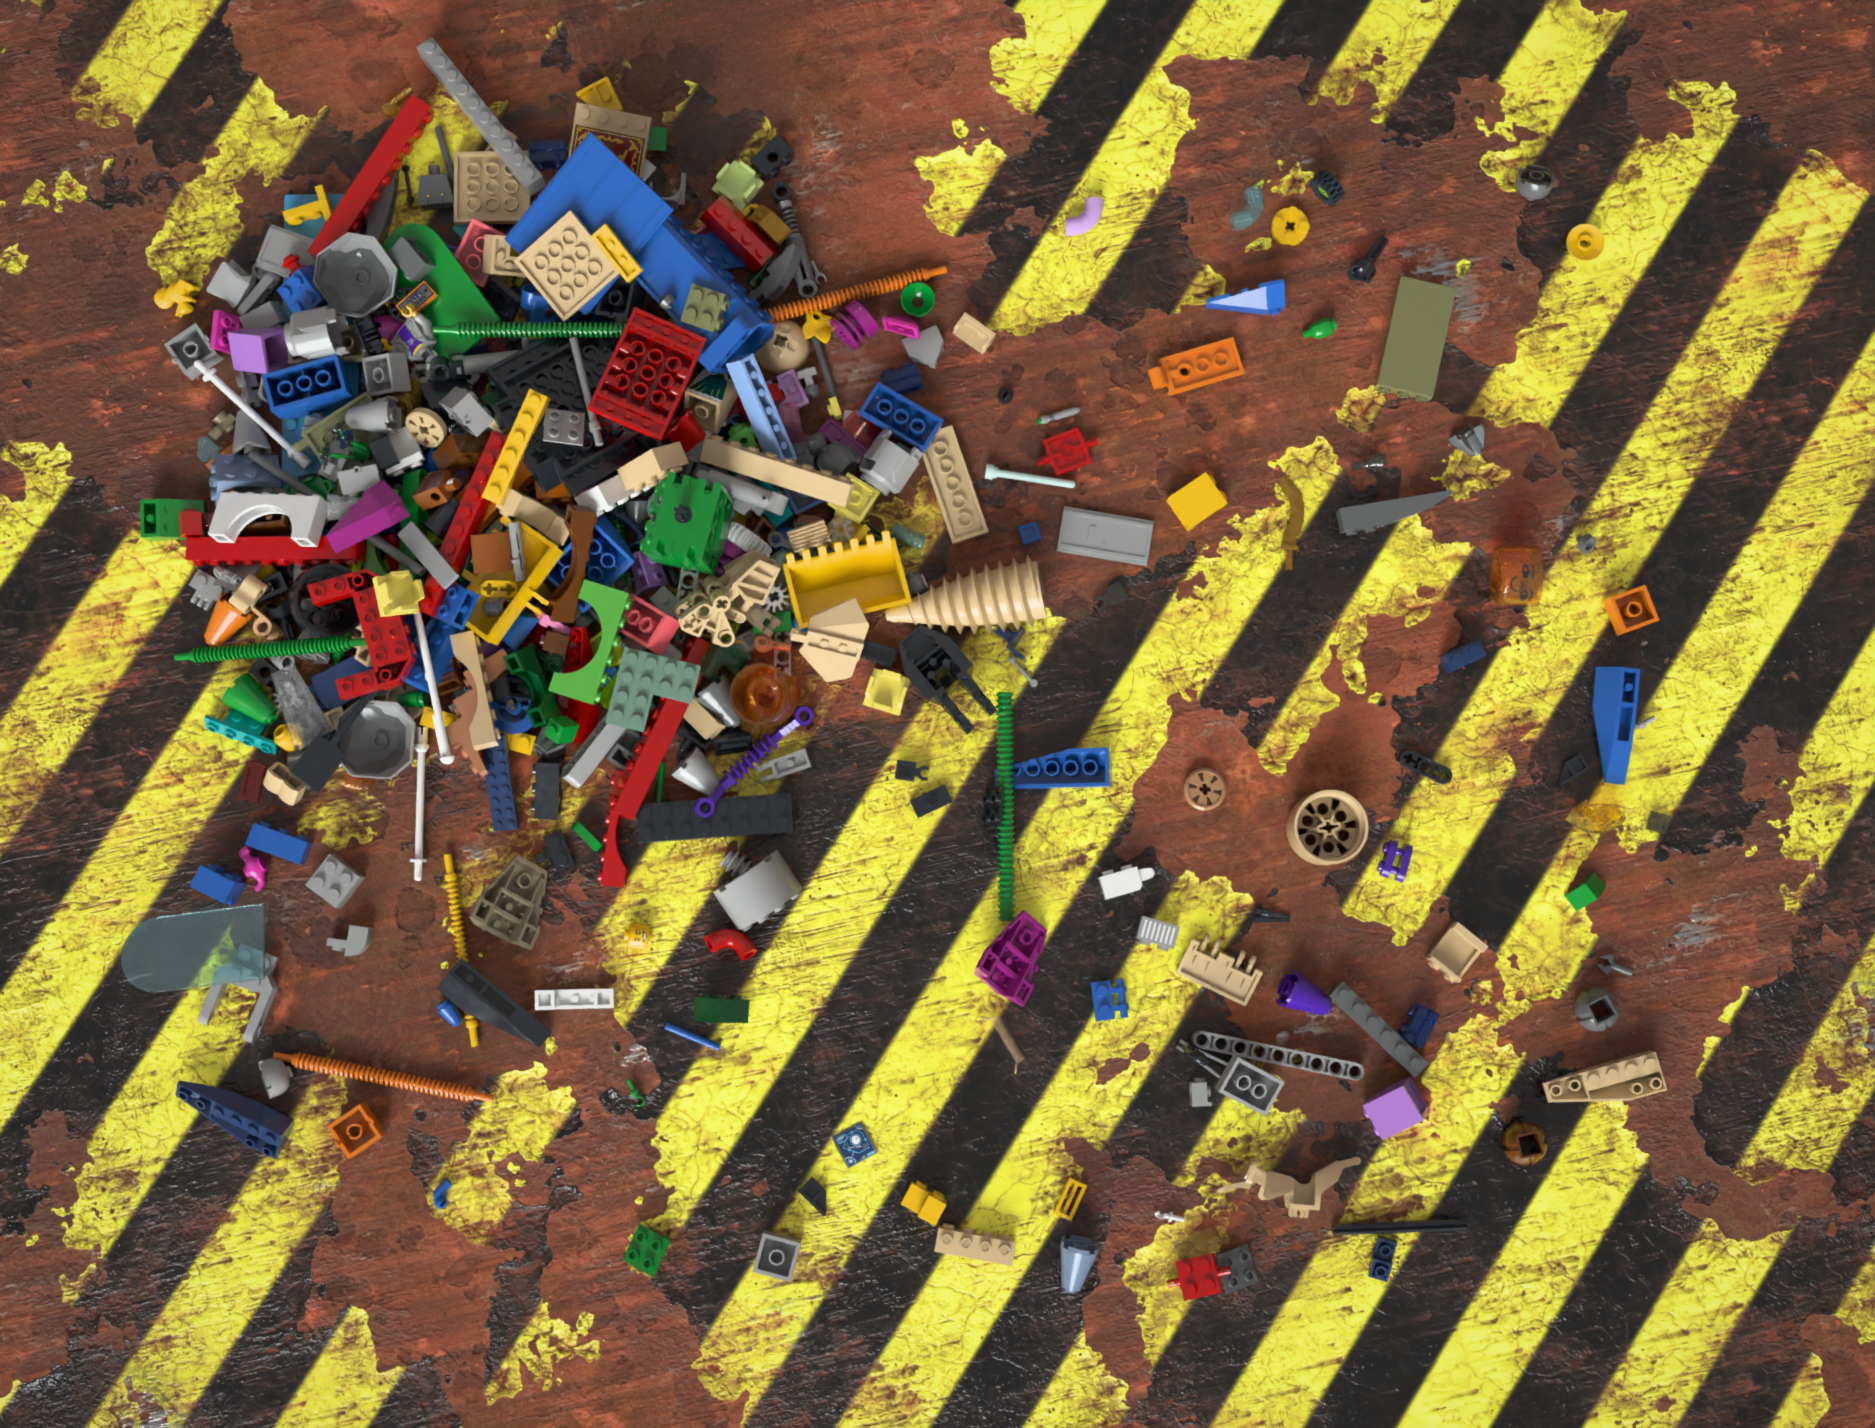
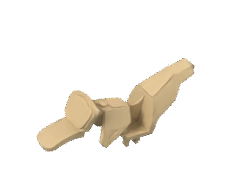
M1352 1157L1341 1161L1335 1160L1312 1173L1309 1183L1300 1184L1291 1176L1274 1171L1264 1172L1257 1168L1258 1161L1256 1159H1250L1242 1174V1182L1222 1186L1216 1189L1219 1194L1234 1188L1250 1189L1251 1183L1254 1182L1261 1185L1258 1192V1197L1261 1200H1271L1284 1195V1204L1288 1208V1215L1290 1217H1297V1211L1299 1210V1218H1307L1309 1210H1320L1322 1193L1339 1180L1343 1168L1358 1165L1361 1160L1359 1157Z

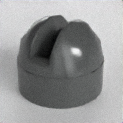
M666 292L658 304L664 309H672L669 304L673 303L675 305V298L669 292Z
M818 384L804 388L805 394L809 399L817 398L820 394Z

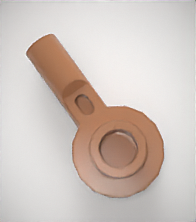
M765 634L758 635L754 640L755 648L762 653L772 651L773 649L792 650L791 643L773 641L772 638Z

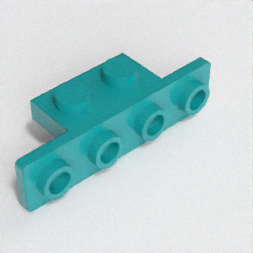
M233 708L224 721L206 715L204 718L205 728L210 732L220 733L228 739L238 740L249 747L253 746L261 749L265 753L274 755L278 753V745L273 740L262 736L269 723L263 724Z

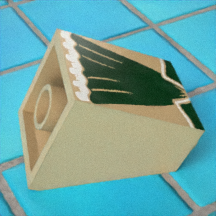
M704 368L685 390L684 410L690 407L693 410V416L703 429L718 434L738 397V392L731 376L709 372Z

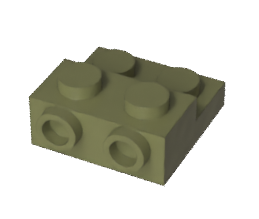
M692 284L680 321L718 334L724 324L723 316L729 308L730 296Z

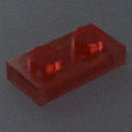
M246 761L238 799L259 803L267 765Z

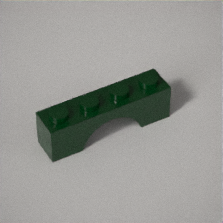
M532 646L520 648L503 656L510 675L521 677L529 687L531 702L526 711L533 727L546 725L550 718L562 716L552 692L548 691V682Z

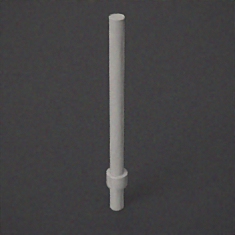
M572 337L569 340L590 421L588 424L589 429L593 433L595 445L601 446L603 445L600 432L602 430L601 424L597 420L596 413L588 410L592 396L578 340L576 337Z

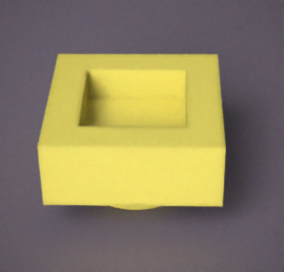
M836 396L829 398L830 404L827 405L829 415H834L835 421L842 419V413Z

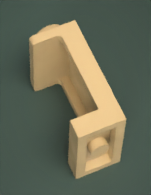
M1453 922L1425 958L1429 961L1428 965L1436 971L1438 969L1444 973L1443 977L1449 982L1460 983L1461 977L1471 964L1489 946L1459 922Z

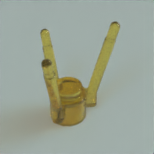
M406 87L391 100L380 105L388 119L393 117L395 120L399 114L398 111L401 110L397 101L413 90L412 87Z

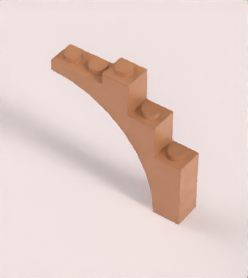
M504 649L486 658L485 665L482 666L483 672H487L489 683L486 684L487 691H490L491 682L502 679L510 674L503 659V656L507 655ZM468 669L463 672L466 677L463 682L469 691L453 700L455 704L453 710L459 719L446 726L445 729L449 746L452 745L454 749L460 747L459 750L465 758L469 757L472 761L469 766L475 774L479 773L483 777L488 774V771L482 761L480 750L476 751L472 746L469 726L474 719L477 709L478 695L474 677Z

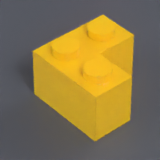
M918 1180L916 1183L912 1181L901 1200V1205L918 1214V1217L935 1226L947 1205L944 1195L936 1190L934 1192L927 1190V1185Z

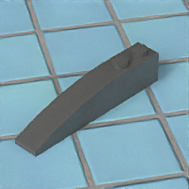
M1452 490L1339 508L1336 511L1340 534L1346 533V536L1357 534V531L1364 530L1365 533L1373 532L1378 527L1410 518L1443 501L1453 494Z

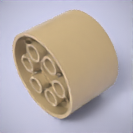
M1338 790L1319 791L1299 800L1290 811L1286 825L1287 837L1292 849L1302 859L1316 865L1343 863L1356 856L1366 842L1369 828L1367 815L1361 804L1351 795ZM1333 799L1339 801L1335 810H1331ZM1309 803L1313 809V814L1305 808ZM1319 804L1324 805L1326 808V812L1323 815L1317 811ZM1338 811L1344 816L1342 822L1337 821L1335 818V814ZM1304 816H1308L1311 820V824L1308 827L1302 823ZM1355 820L1356 828H1345L1346 825L1344 823ZM1326 822L1328 826H1334V828H1331L1328 831L1324 829H1319L1323 826H1326ZM1298 829H1306L1307 833L1299 835ZM1341 830L1347 835L1344 841L1338 838V833ZM1307 835H1311L1314 839L1311 846L1305 842ZM1325 842L1331 844L1332 849L1329 853L1323 849ZM1340 843L1347 851L1341 854L1336 844ZM1316 845H1318L1319 849L1318 856L1312 854Z

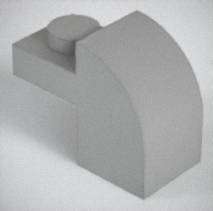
M349 925L347 940L327 938L326 945L332 946V950L344 951L345 948L344 956L359 955L369 947L373 928Z

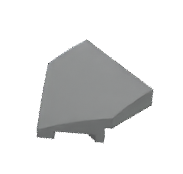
M936 325L919 332V339L912 337L902 339V344L909 358H912L913 363L919 362L929 365L930 368H936L937 360L941 352L944 351V341Z

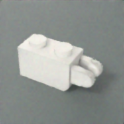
M1132 864L1120 867L1121 871L1114 873L1113 869L1102 872L1103 876L1098 878L1105 900L1140 890L1142 887L1141 881L1153 878L1155 871L1150 867L1138 870L1137 867L1132 868Z

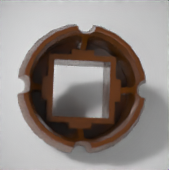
M1522 1120L1520 1123L1514 1122L1507 1127L1502 1136V1145H1505L1504 1153L1516 1164L1528 1166L1529 1163L1536 1164L1547 1152L1548 1141H1545L1546 1134L1539 1125L1531 1121ZM1533 1134L1537 1151L1522 1154L1518 1137Z

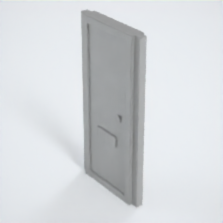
M271 224L257 257L255 267L289 278L291 271L289 268H284L282 264L284 263L283 259L290 254L299 255L300 259L298 262L301 266H315L316 259L307 252L314 239Z
M1064 506L1057 551L1147 566L1154 521Z

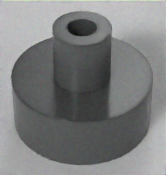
M1589 533L1576 537L1578 542L1577 549L1584 554L1592 551L1597 542L1596 538Z

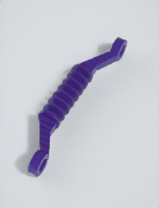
M799 706L794 710L792 720L772 732V734L767 735L764 733L765 741L763 742L758 739L759 747L752 744L751 746L754 751L751 752L747 749L748 757L740 756L743 761L742 763L735 760L737 767L735 768L730 765L731 773L726 770L723 771L725 776L708 798L702 797L695 802L694 811L696 814L704 818L711 816L715 809V803L732 784L734 786L738 785L736 778L743 780L741 773L749 774L747 767L754 770L753 762L758 765L760 764L758 757L766 759L764 752L772 753L769 748L770 746L776 749L778 747L776 743L800 725L804 726L812 722V710L806 706ZM805 710L808 716L806 720L801 721L799 713ZM707 802L709 809L702 813L700 805Z

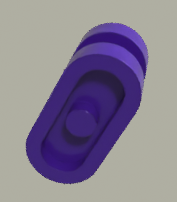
M1390 839L1388 842H1385L1382 848L1384 857L1377 866L1379 876L1388 878L1390 873L1395 874V881L1403 883L1412 856L1413 846L1404 844L1402 848H1398V841ZM1395 855L1400 856L1397 867L1393 866Z

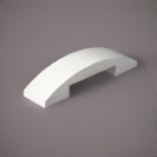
M614 988L535 990V1010L614 1008Z

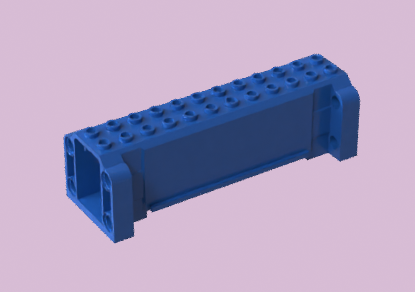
M670 214L635 257V260L644 270L635 279L658 303L666 292H669L675 298V305L673 303L669 304L672 309L664 310L681 328L707 339L698 358L700 363L709 372L729 374L726 366L727 362L741 355L753 353L755 356L773 336V329L775 327V324L771 321L773 318L768 312L762 311L758 307L760 305L758 301L753 297L750 298L746 294L747 290L741 284H736L732 280L734 278L733 275L720 267L721 263L714 256L711 257L707 253L708 249L702 243L698 244L694 240L695 235L688 229L685 230L681 226L683 223L676 216L672 217ZM692 284L730 296V305L724 313V324L718 334L680 321Z

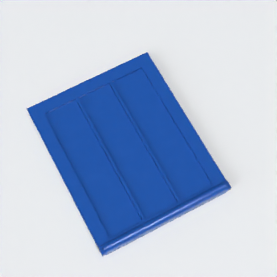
M589 132L504 239L521 255L565 214L572 210L592 235L604 224H608L635 258L674 209L592 132ZM621 274L579 310L588 316Z

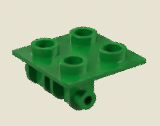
M639 1224L623 1260L654 1277L660 1262L663 1260V1256H665V1251L668 1245H670V1238L665 1235L661 1236Z

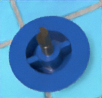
M510 699L507 703L490 702L491 709H495L497 720L494 721L495 727L509 734L523 733L532 728L533 724L526 711L531 701L515 703Z

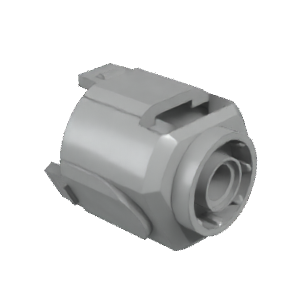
M323 306L294 312L290 317V323H285L284 325L286 345L292 356L300 355L307 360L314 361L335 354L342 356L350 353L348 348L343 347L341 333L349 330L350 327L346 315L337 316L335 308Z
M883 429L879 436H877L859 465L860 471L863 473L860 479L880 491L884 496H887L889 492L893 494L901 492L918 467V462L923 455L916 447H913L911 450L901 442L894 444L889 441L888 438L892 431L888 429Z

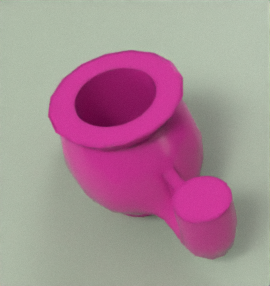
M245 846L239 851L240 858L245 862L243 871L247 877L251 876L257 880L254 889L258 892L264 887L265 871L268 872V866L262 856H251V849L249 846Z

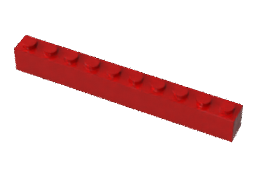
M411 94L307 250L313 258L316 259L318 253L345 233H357L360 230L362 221L370 215L372 206L380 200L382 191L386 186L390 185L392 176L402 167L403 159L412 152L413 144L422 137L423 129L433 120L434 111L430 105Z
M495 430L491 432L439 550L458 574H460L471 549L470 535L478 533L491 501L482 498V495L508 438V435ZM430 572L423 586L425 598L418 602L421 613L436 618L438 609L450 586L447 589L442 588Z
M291 536L237 537L235 543H220L212 537H187L185 560L193 562L194 566H205V563H209L211 566H219L222 563H226L228 566H238V563H243L246 566H255V563H260L263 566H272V563H277V565L289 566V563L306 566V563L311 562V565L323 564V562L339 565L341 562H346V565H358V562H366L367 539L335 553L326 536L320 537L318 547L300 546L291 539Z
M697 636L686 640L683 646L682 657L679 660L701 666L695 691L716 649V646ZM659 696L658 699L660 701L657 707H654L651 711V719L646 724L644 732H642L643 736L640 742L636 743L633 749L634 754L625 765L626 771L617 782L616 792L608 800V810L626 819L634 820L688 708V703Z

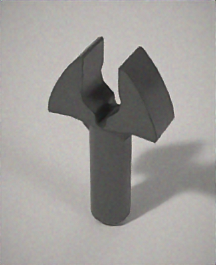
M1605 954L1598 956V958L1605 959L1609 964L1606 966L1596 964L1603 974L1608 975L1610 970L1632 976L1633 969L1615 963L1613 960L1615 955Z

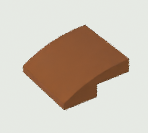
M509 531L470 535L473 574L512 570Z

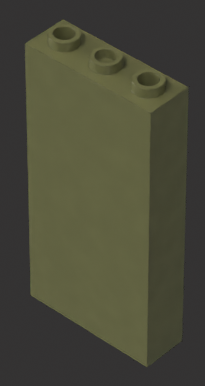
M1404 276L1398 279L1374 389L1383 394L1395 393L1400 398L1412 397L1418 402H1427L1433 398L1456 288Z

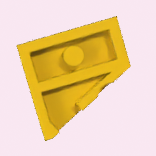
M607 76L576 92V95L588 105L624 112L613 85Z

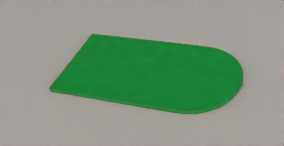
M411 223L397 228L386 239L383 248L387 253L402 236L412 238L435 265L431 272L422 280V282L426 281L438 295L437 298L424 308L422 313L432 322V326H452L457 322H461V324L466 322V325L467 322H471V325L472 322H476V325L477 322H481V324L482 322H486V324L491 322L492 324L493 322L498 323L501 321V318L435 230L422 224ZM397 267L398 279L396 290L402 287L415 289L422 283L409 281L403 275V270ZM400 292L398 295L403 298V292ZM434 334L437 343L433 350L437 355H443L449 359V354L463 353L464 355L482 337H462V335L457 337L453 336V334Z

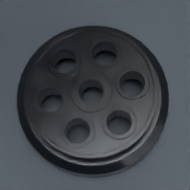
M318 564L304 570L296 578L291 587L289 604L295 621L302 629L318 637H334L346 635L360 624L353 597L347 598L344 603L339 600L328 603L326 606L321 605L317 607L312 603L307 586L311 580L316 583L327 580L330 577L334 578L351 573L352 570L339 564ZM303 599H307L309 602L307 609H304L301 605ZM336 610H338L341 614V617L338 621H336L333 617V614ZM316 614H320L322 617L319 624H316L314 621Z

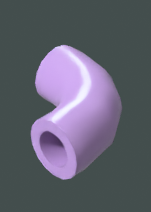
M1100 197L1086 198L1084 210L1080 215L1066 217L1065 236L1082 235L1094 228L1101 218L1104 199Z

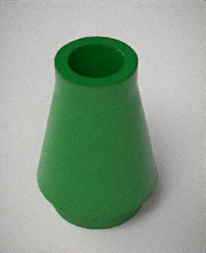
M417 689L405 694H399L397 702L401 706L422 708L428 703L427 692Z

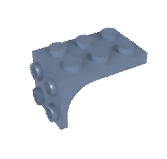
M214 454V462H210V473H213V475L209 476V487H213L210 494L211 501H215V507L221 492L234 487H281V479L253 461L248 455ZM263 455L279 466L278 455Z

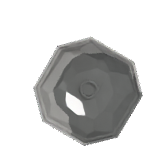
M347 232L317 254L313 283L330 307L336 309L337 314L362 318L371 314L394 297L398 279V268L376 237Z
M360 699L338 716L336 732ZM369 701L337 745L339 749L347 754L341 765L351 777L392 780L413 762L416 722L399 702Z

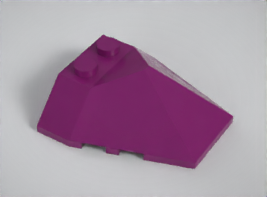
M1022 910L984 950L975 967L974 975L997 994L1024 1007L1034 987L1032 983L1034 971H1038L1039 966L1036 963L1038 955L1042 954L1047 930L1030 914Z

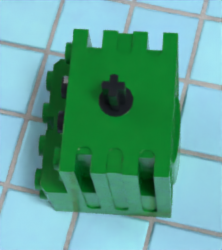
M668 471L667 477H664L655 486L656 498L650 505V513H653V519L646 521L645 539L641 540L640 550L644 551V554L652 562L715 576L719 559L725 550L728 540L730 517L734 501L722 483L714 482L712 489L705 479H695L684 475L683 480H681L676 473Z

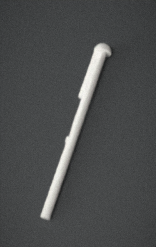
M421 612L413 615L426 672L425 678L428 681L434 710L432 717L441 756L440 760L444 764H451L455 760V755L451 756L422 615Z

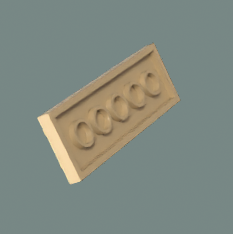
M953 426L941 428L926 453H921L923 454L922 457L951 542L954 545L989 533Z

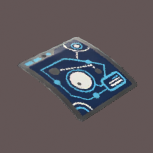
M861 1121L832 1136V1140L847 1168H851L877 1153Z

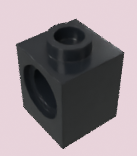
M258 658L248 670L250 674L269 687L278 684L283 673L266 658ZM269 668L271 673L265 678L264 671Z

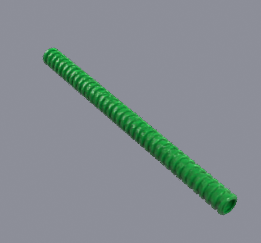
M998 692L996 693V696H998V699H996V702H998V705H996V708H998V711H996V714H998V717H996V720H998V723H996V726H998L996 730L998 732L996 736L998 738L996 742L998 744L996 748L998 754L996 755L998 756L997 762L999 763V766H997L999 772H997V775H999L997 787H1003L1002 826H997V829H999V832H997V835H999V838H997V841H999V844H997V847H999V850H997V853H999V856H997V859H999L997 871H999L998 883L1000 884L998 886L1000 890L998 892L1000 896L998 898L1000 902L998 905L1000 908L998 920L1013 921L1015 918L1013 916L1015 910H1013L1015 904H1013L1015 898H1013V895H1015V892H1013V889H1015V886H1013V883H1015V880H1013V877H1015V874H1013V871H1015V868H1013V865H1015V862H1013V859H1015V856H1013V853H1015V850H1013V847H1015V844H1013V841H1015V838H1013L1015 826H1013L1014 820L1012 818L1014 817V814H1012V811H1014V808H1012V805H1014V802H1012V799H1014V796H1012V793H1014V790H1012L1014 786L1012 784L1014 780L1012 774H1014L1012 768H1014L1012 762H1014L1012 756H1014L1012 750H1014V747H1012V744H1014V741H1012V738H1014V735H1012V732H1014V729H1012V726H1014L1012 714L1014 712L1012 711L1013 699H1011L1013 693Z

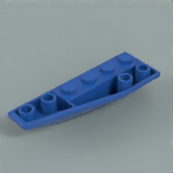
M462 581L459 585L466 588L470 582ZM431 617L424 625L435 682L436 686H438L452 657H454L450 635L465 632L467 626L460 630L440 619ZM416 634L411 642H414L417 654H415L416 662L404 682L419 690L430 693L428 681L425 678L426 672L418 634Z
M1595 667L1592 709L1604 783L1625 784L1635 729L1640 669Z

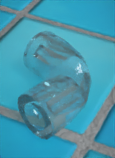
M1253 186L1244 190L1245 208L1241 211L1230 213V223L1234 232L1254 225L1261 217L1265 207L1261 186Z

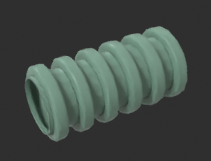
M898 523L893 525L890 532V538L895 537V541L900 540V543H906L907 546L911 545V548L916 547L918 551L922 549L926 535L923 534L921 536L919 532L914 533L915 530L910 531L908 527L905 529L903 525L898 526Z

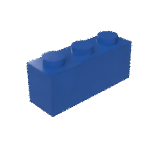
M261 821L260 824L253 823L245 845L291 862L305 865L313 843L307 841L308 837L297 834L296 837L289 835V830L280 827L278 830L271 828L272 824Z

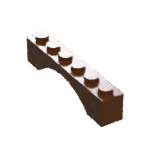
M569 504L567 506L564 524L571 538L572 558L563 582L549 596V604L545 614L549 616L551 621L574 623V618L578 614L577 604L578 599H580L578 596L582 580L585 579L586 575L585 566L589 560V546L593 542V527L597 523L596 512L591 507Z

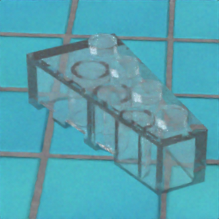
M293 663L271 674L294 751L300 750L312 743L318 734L324 736L333 731Z

